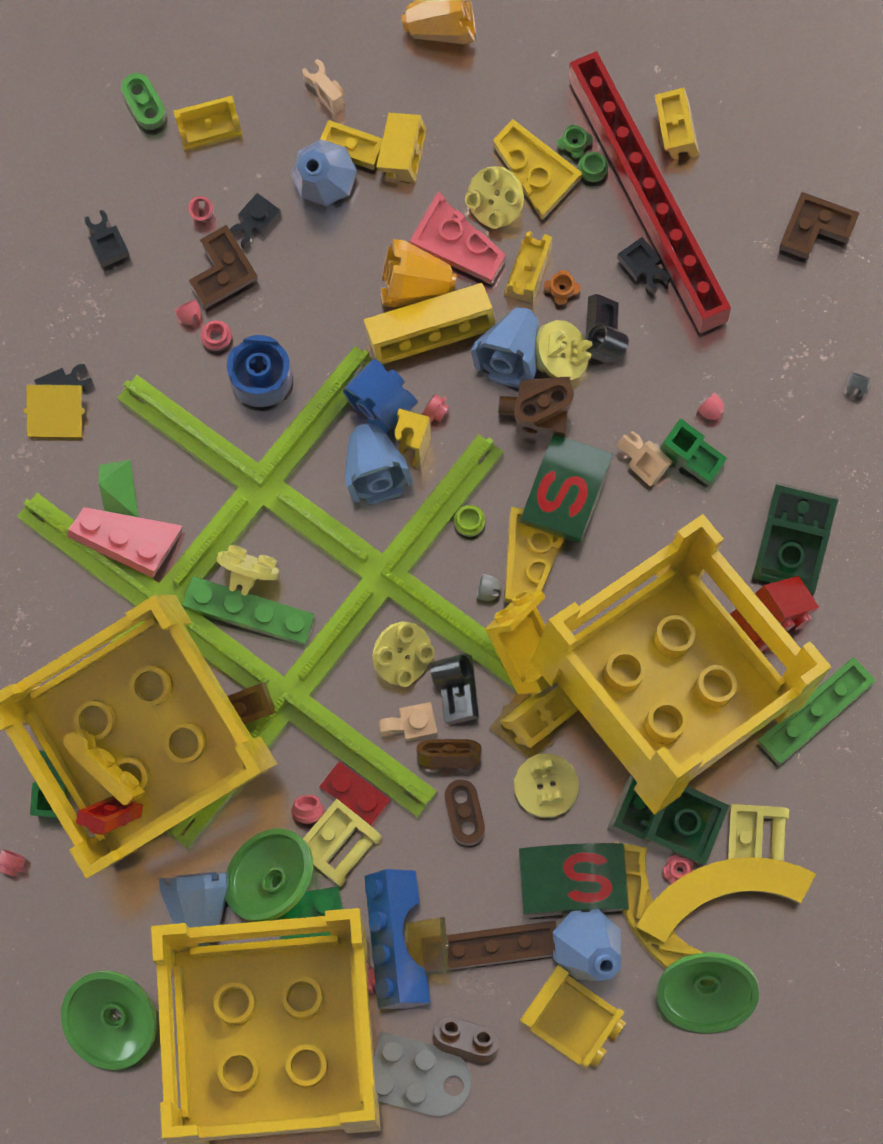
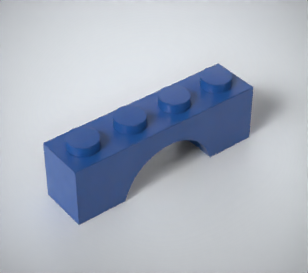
M384 869L364 876L378 1008L409 1009L430 1003L427 969L418 965L411 958L403 939L404 919L408 911L419 904L416 871Z

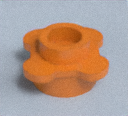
M560 270L552 276L551 280L545 281L544 290L553 295L556 304L565 305L568 298L580 293L581 286L579 283H575L574 278L567 270ZM563 285L565 289L561 290L559 287Z

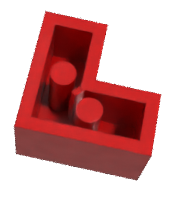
M799 576L764 585L754 593L786 632L792 627L797 630L807 625L812 620L810 615L820 608ZM737 609L730 613L731 617L760 651L768 647Z

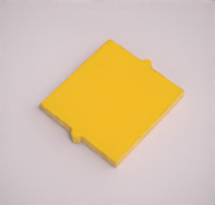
M26 385L27 407L23 411L27 414V437H82V414L85 413V409L82 408V385Z

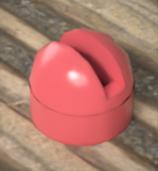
M197 196L190 201L188 211L195 220L206 221L212 216L214 207L208 198ZM200 202H205L204 217H200Z
M196 299L174 310L178 319L185 325H193L191 317L196 322L201 317V309Z
M714 392L697 411L708 420H716L724 412V403Z

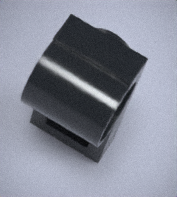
M599 294L588 296L586 340L591 341L592 346L586 352L591 353V357L610 363L625 354L629 339L626 333L617 330L619 303Z
M464 653L433 661L431 664V677L435 686L441 690L445 723L452 725L479 718L472 655Z

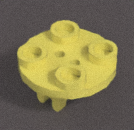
M491 166L480 170L472 178L468 192L465 195V203L479 222L492 229H497L512 224L519 217L523 208L524 193L521 183L514 173L504 167Z
M555 320L538 329L536 337V367L539 371L546 372L552 378L571 377L570 381L576 379L586 370L588 360L591 358V353L586 351L592 346V342L585 340L581 332L567 321Z
M229 545L227 551L218 553L217 562L222 567L231 571L230 591H235L237 585L240 584L242 585L241 593L245 596L253 587L256 579L275 580L278 578L279 569L276 568V559L265 555H259L257 558L247 555V550L244 548Z
M401 621L391 624L379 635L373 649V665L379 677L388 683L407 687L423 675L429 662L434 658L435 649L431 645L424 629L414 623Z
M552 753L537 754L528 758L519 767L514 779V793L520 806L529 815L540 818H554L566 813L575 804L579 792V781L574 767L563 757ZM555 782L556 785L552 787L550 786V783ZM542 785L543 788L539 790L537 786Z

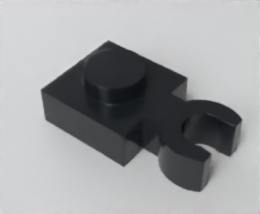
M256 193L238 214V219L242 223L233 225L230 231L234 238L238 234L245 235V238L241 241V247L246 249L252 243V235L256 232L263 237L281 216V210Z
M101 210L99 212L102 221L99 224L91 223L88 216L85 217V224L88 231L95 234L88 237L103 268L130 256L117 226L109 228L108 216L104 210Z
M643 237L618 253L617 259L635 281L642 277L646 279V287L652 294L657 292V286L653 283L654 279L659 278L666 285L670 283L668 272L657 268L661 264V258Z
M85 364L75 366L68 375L65 374L63 368H60L34 380L36 385H82V390H88L94 386L91 378L79 380L81 374L88 372Z

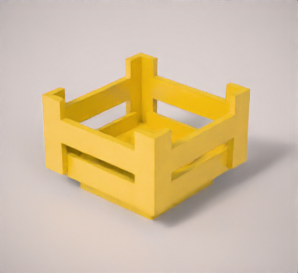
M704 514L678 530L672 543L580 606L573 602L551 617L546 624L531 659L533 665L550 686L558 683L637 781L634 790L654 815L679 798L690 780L775 719L780 724L802 708L832 667L810 641L800 648L718 551L724 538ZM705 573L711 577L787 668L783 676L777 672L701 581ZM656 574V580L575 636L573 635L572 631Z
M175 594L153 595L125 613L126 616L20 682L8 685L0 690V731L5 730L74 844V847L70 848L69 851L86 879L111 867L164 832L277 765L262 737L259 736L254 739L251 737L187 631L186 626L192 622ZM142 621H145V622L142 623L141 625H139V626H137L136 628L132 629V630L129 631L128 633L124 634V635L121 636L120 638H118V639H116L115 641L111 642V643L108 644L107 646L103 647V648L100 649L99 651H97V652H95L94 654L90 655V656L87 657L86 659L82 660V661L79 662L78 664H76V665H74L73 667L69 668L68 670H66L65 672L61 673L60 675H58L57 677L53 678L52 680L48 681V682L45 683L44 685L39 686L40 684H42V683L45 682L46 680H48V679H50L51 677L55 676V675L58 674L59 672L63 671L64 669H66L67 667L71 666V665L74 664L75 662L79 661L80 659L84 658L85 656H87L88 654L92 653V652L95 651L96 649L100 648L101 646L105 645V644L108 643L109 641L113 640V639L116 638L117 636H119V635H121L122 633L126 632L127 630H129L130 628L134 627V626L137 625L138 623H140V622H142ZM29 724L80 810L113 796L68 752V749L63 747V738L67 733L81 728L88 731L89 734L91 733L96 739V747L108 751L114 757V763L123 772L127 771L135 776L139 781L138 786L145 791L135 801L143 804L141 817L127 823L125 826L109 831L107 834H95L91 838L84 826L76 824L77 814L24 726Z
M360 908L325 911V916L260 922L190 928L186 923L151 926L153 961L157 966L163 1102H160L163 1140L169 1144H210V1140L344 1129L346 1134L381 1131L379 1102L375 1088L366 960H368L366 927ZM321 932H330L331 934L329 936L199 947V943ZM171 977H174L181 1110L178 1108Z

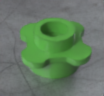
M572 124L566 128L563 137L557 140V146L560 150H567L572 154L573 158L578 159L584 155L585 148L593 143V136L582 127ZM574 139L578 141L576 144L572 142Z

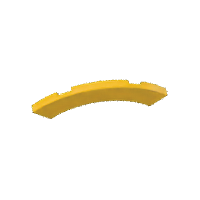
M624 844L629 910H622L621 912L638 943L665 970L683 957L703 953L685 943L674 931L671 932L666 942L662 943L635 928L643 913L653 902L646 871L647 847Z
M745 857L714 862L682 876L668 886L646 909L635 928L665 943L675 927L697 907L710 900L737 892L756 891L775 894L801 904L816 873L792 863L769 858Z

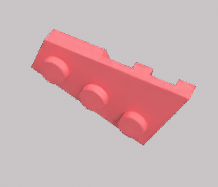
M439 191L410 239V244L491 285L506 260V254L480 230H476L458 209L455 210L446 201V198Z
M83 507L69 528L68 537L153 578L182 533L183 526Z

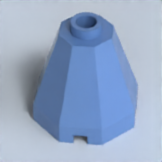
M320 139L298 151L291 177L303 199L327 207L335 201L350 195L358 171L350 158L347 148Z
M516 307L509 311L475 342L471 350L474 367L482 372L483 368L489 372L488 378L494 383L519 388L520 381L533 379L537 371L536 337L540 328L538 317L527 308Z
M364 423L357 426L349 435L345 482L353 502H360V497L366 498L367 504L375 505L400 497L404 492V484L407 482L409 487L413 483V479L405 458L381 427Z
M217 872L178 875L177 878H170V876L159 878L160 893L173 924L186 923L189 928L220 925L229 888L228 872L219 873V879H217ZM209 942L199 943V947L209 946Z
M590 909L591 912L583 913L581 910L571 911L553 931V942L555 943L553 959L577 980H611L621 969V929L599 909Z

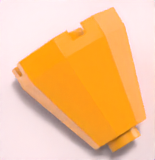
M415 0L406 6V14L401 16L404 31L410 32L414 39L458 44L475 42L476 28L471 1Z
M397 239L391 241L392 246L389 245L382 271V280H385L387 288L381 287L380 296L383 306L401 307L454 291L456 274L452 273L451 265L406 241Z

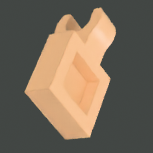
M316 59L315 67L319 71L316 74H311L304 68L302 69L303 78L316 89V94L331 112L336 115L344 109V91L336 80L330 81L326 76L323 62Z
M633 431L628 436L623 435L617 443V446L632 458L628 466L649 486L656 484L673 462L652 441L649 440L643 444L640 436Z
M431 702L399 708L400 718L391 717L379 720L381 737L404 733L405 742L434 737L438 734Z

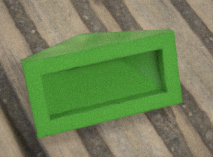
M125 460L99 465V488L104 510L139 517L131 461Z

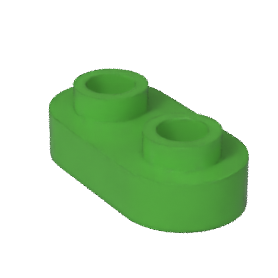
M133 73L125 77L121 84L122 94L138 124L149 130L159 128L165 122L166 111L149 78L141 73ZM135 90H142V93L139 95L133 94ZM150 113L156 114L154 118H146Z

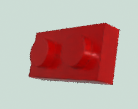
M340 761L319 786L320 790L332 799H338L371 827L391 803V799Z
M111 796L78 810L76 824L87 827L93 834L104 835L140 818L143 804L133 802L123 806L114 796Z

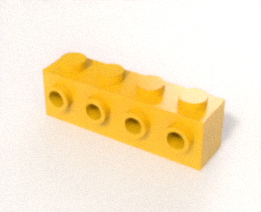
M482 283L363 319L374 357L382 365L486 333L496 324L493 307Z

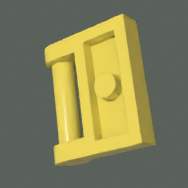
M336 799L303 839L311 849L313 866L336 886L341 888L346 882L345 876L372 844L376 845L382 836ZM357 829L363 836L334 869L328 862Z
M731 804L728 859L762 858L763 818L772 820L771 859L784 861L786 820H789V809L784 807Z

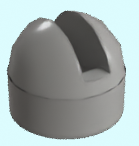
M482 574L476 598L485 601H492L498 598L500 594L495 590L502 589L500 581L493 576Z

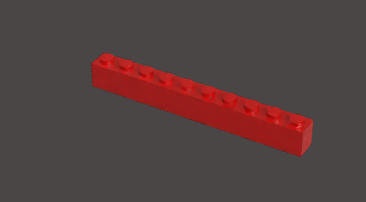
M595 51L569 62V81L698 331L701 334L728 322L731 306L600 55Z

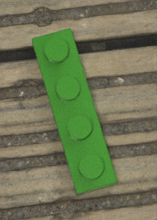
M194 576L191 578L182 605L185 610L304 647L315 615L249 593L244 596L239 590L232 592L227 586Z
M855 657L851 658L813 692L802 708L780 724H775L758 739L757 743L780 766L869 689L876 680Z

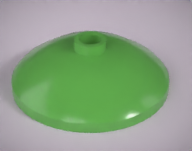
M283 828L265 830L247 840L237 850L226 871L229 874V888L226 896L228 905L238 916L251 922L271 921L290 911L305 894L313 873V856L306 841L297 833Z
M704 952L683 957L671 964L663 972L657 985V1001L664 1016L676 1026L698 1033L722 1032L738 1026L750 1017L759 1000L758 981L753 971L742 961L721 953Z
M108 970L91 972L77 980L68 989L63 999L61 1024L64 1035L76 1054L89 1064L108 1070L123 1069L137 1063L150 1050L157 1029L155 1010L144 989L130 977ZM115 1009L120 1011L121 1017L115 1014Z

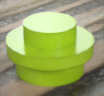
M462 506L454 515V526L464 536H475L485 527V515L477 506Z

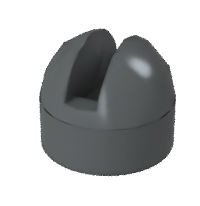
M849 372L846 380V390L852 395L855 389H858L857 397L864 396L871 388L873 379L855 372Z

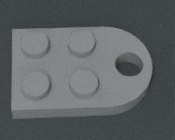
M385 1032L380 1033L373 1059L375 1088L379 1103L431 1117L450 1115L464 1105L471 1089V1076L466 1063L461 1057L443 1052L431 1044ZM451 1077L459 1078L464 1085L463 1091L457 1096H450L444 1090L445 1081Z

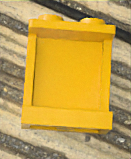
M525 590L517 593L512 597V602L505 609L497 612L494 615L495 619L485 628L517 694L543 692L549 685L531 662L546 627L537 609V606L545 599L543 591L530 593V591Z
M559 965L520 1019L522 1027L585 1071L590 1064L595 1068L598 1066L607 1050L602 1048L609 1037L615 1040L626 1023L621 1020L625 1013L620 1008L616 1009L569 976L568 971Z

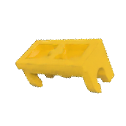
M685 88L655 94L665 151H669L671 158L675 160L679 159L678 153L688 152L691 158L700 156L690 103Z
M232 95L174 110L184 152L243 137Z
M388 113L376 167L378 171L386 172V179L416 183L427 132L421 115Z
M528 231L519 248L504 296L533 304L552 251V236L544 234L541 240H537L532 237L533 233Z
M399 409L397 413L398 423L395 429L396 441H400L398 450L404 457L406 449H414L413 468L421 470L431 441L430 417Z
M555 683L552 686L548 685L543 692L534 693L502 718L500 722L504 728L511 729L516 734L515 742L531 748L579 709L558 683Z

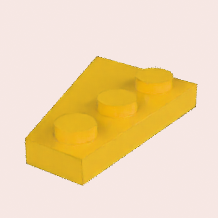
M514 119L493 139L494 148L508 169L520 181L523 192L542 220L582 179V172Z
M511 507L509 513L504 602L509 603L512 602V597L519 592L525 590L530 591V593L542 591L564 539L563 537L521 524L520 519L524 508Z

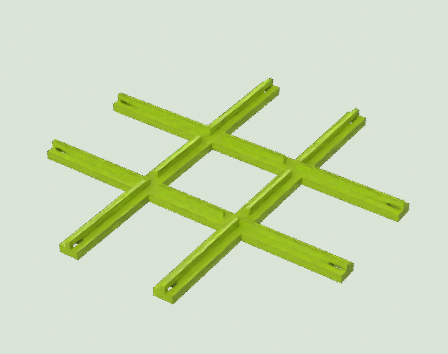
M356 346L353 347L259 463L140 376L136 375L131 382L127 380L124 383L125 389L117 397L119 403L237 488L236 491L160 583L69 538L68 530L75 520L39 493H36L31 500L26 499L24 501L25 507L17 515L18 519L134 607L153 595L174 594L180 604L183 605L192 576L206 580L219 565L217 562L218 553L227 551L229 545H235L264 509L356 575L361 581L284 676L201 614L185 610L192 622L186 626V629L204 659L243 689L266 682L277 713L245 724L253 739L261 736L268 749H270L287 726L291 724L418 819L438 794L437 790L311 696L388 600L462 654L472 655L474 663L516 693L485 628L410 574L454 519L456 511L466 504L502 459L504 451L494 445V440L488 437L486 439L478 434L395 539L381 553L286 483L350 405L343 394V390L355 377L354 373L364 363L365 365L361 368L362 370L373 359L366 349L360 350ZM133 394L136 395L138 398H140L141 400H143L145 403L143 404L142 402H140L139 400H137V399H136L135 397H133L132 395H133ZM488 451V452H489L488 455L484 458V460H483V461L480 463V465H479L478 462L482 459V457H483V456L486 454V452ZM33 512L40 518H42L45 522H42L37 517H35L33 515ZM142 621V622L138 623V624L135 625L134 627L130 628V629L127 630L126 632H124V633H122L121 635H119V636H117L116 638H114L111 642H113V641H115L116 639L120 638L121 636H123L124 634L128 633L129 631H131L132 629L136 628L137 626L141 625V624L144 623L145 621ZM238 788L165 833L189 850ZM405 792H408L410 795H412L414 798L420 801V803H417L415 800H413L411 797L405 794ZM192 819H193L194 822L191 824V826L187 829V831H186V832L183 834V836H182L181 833L184 831V829L188 826V824H189V823L192 821Z

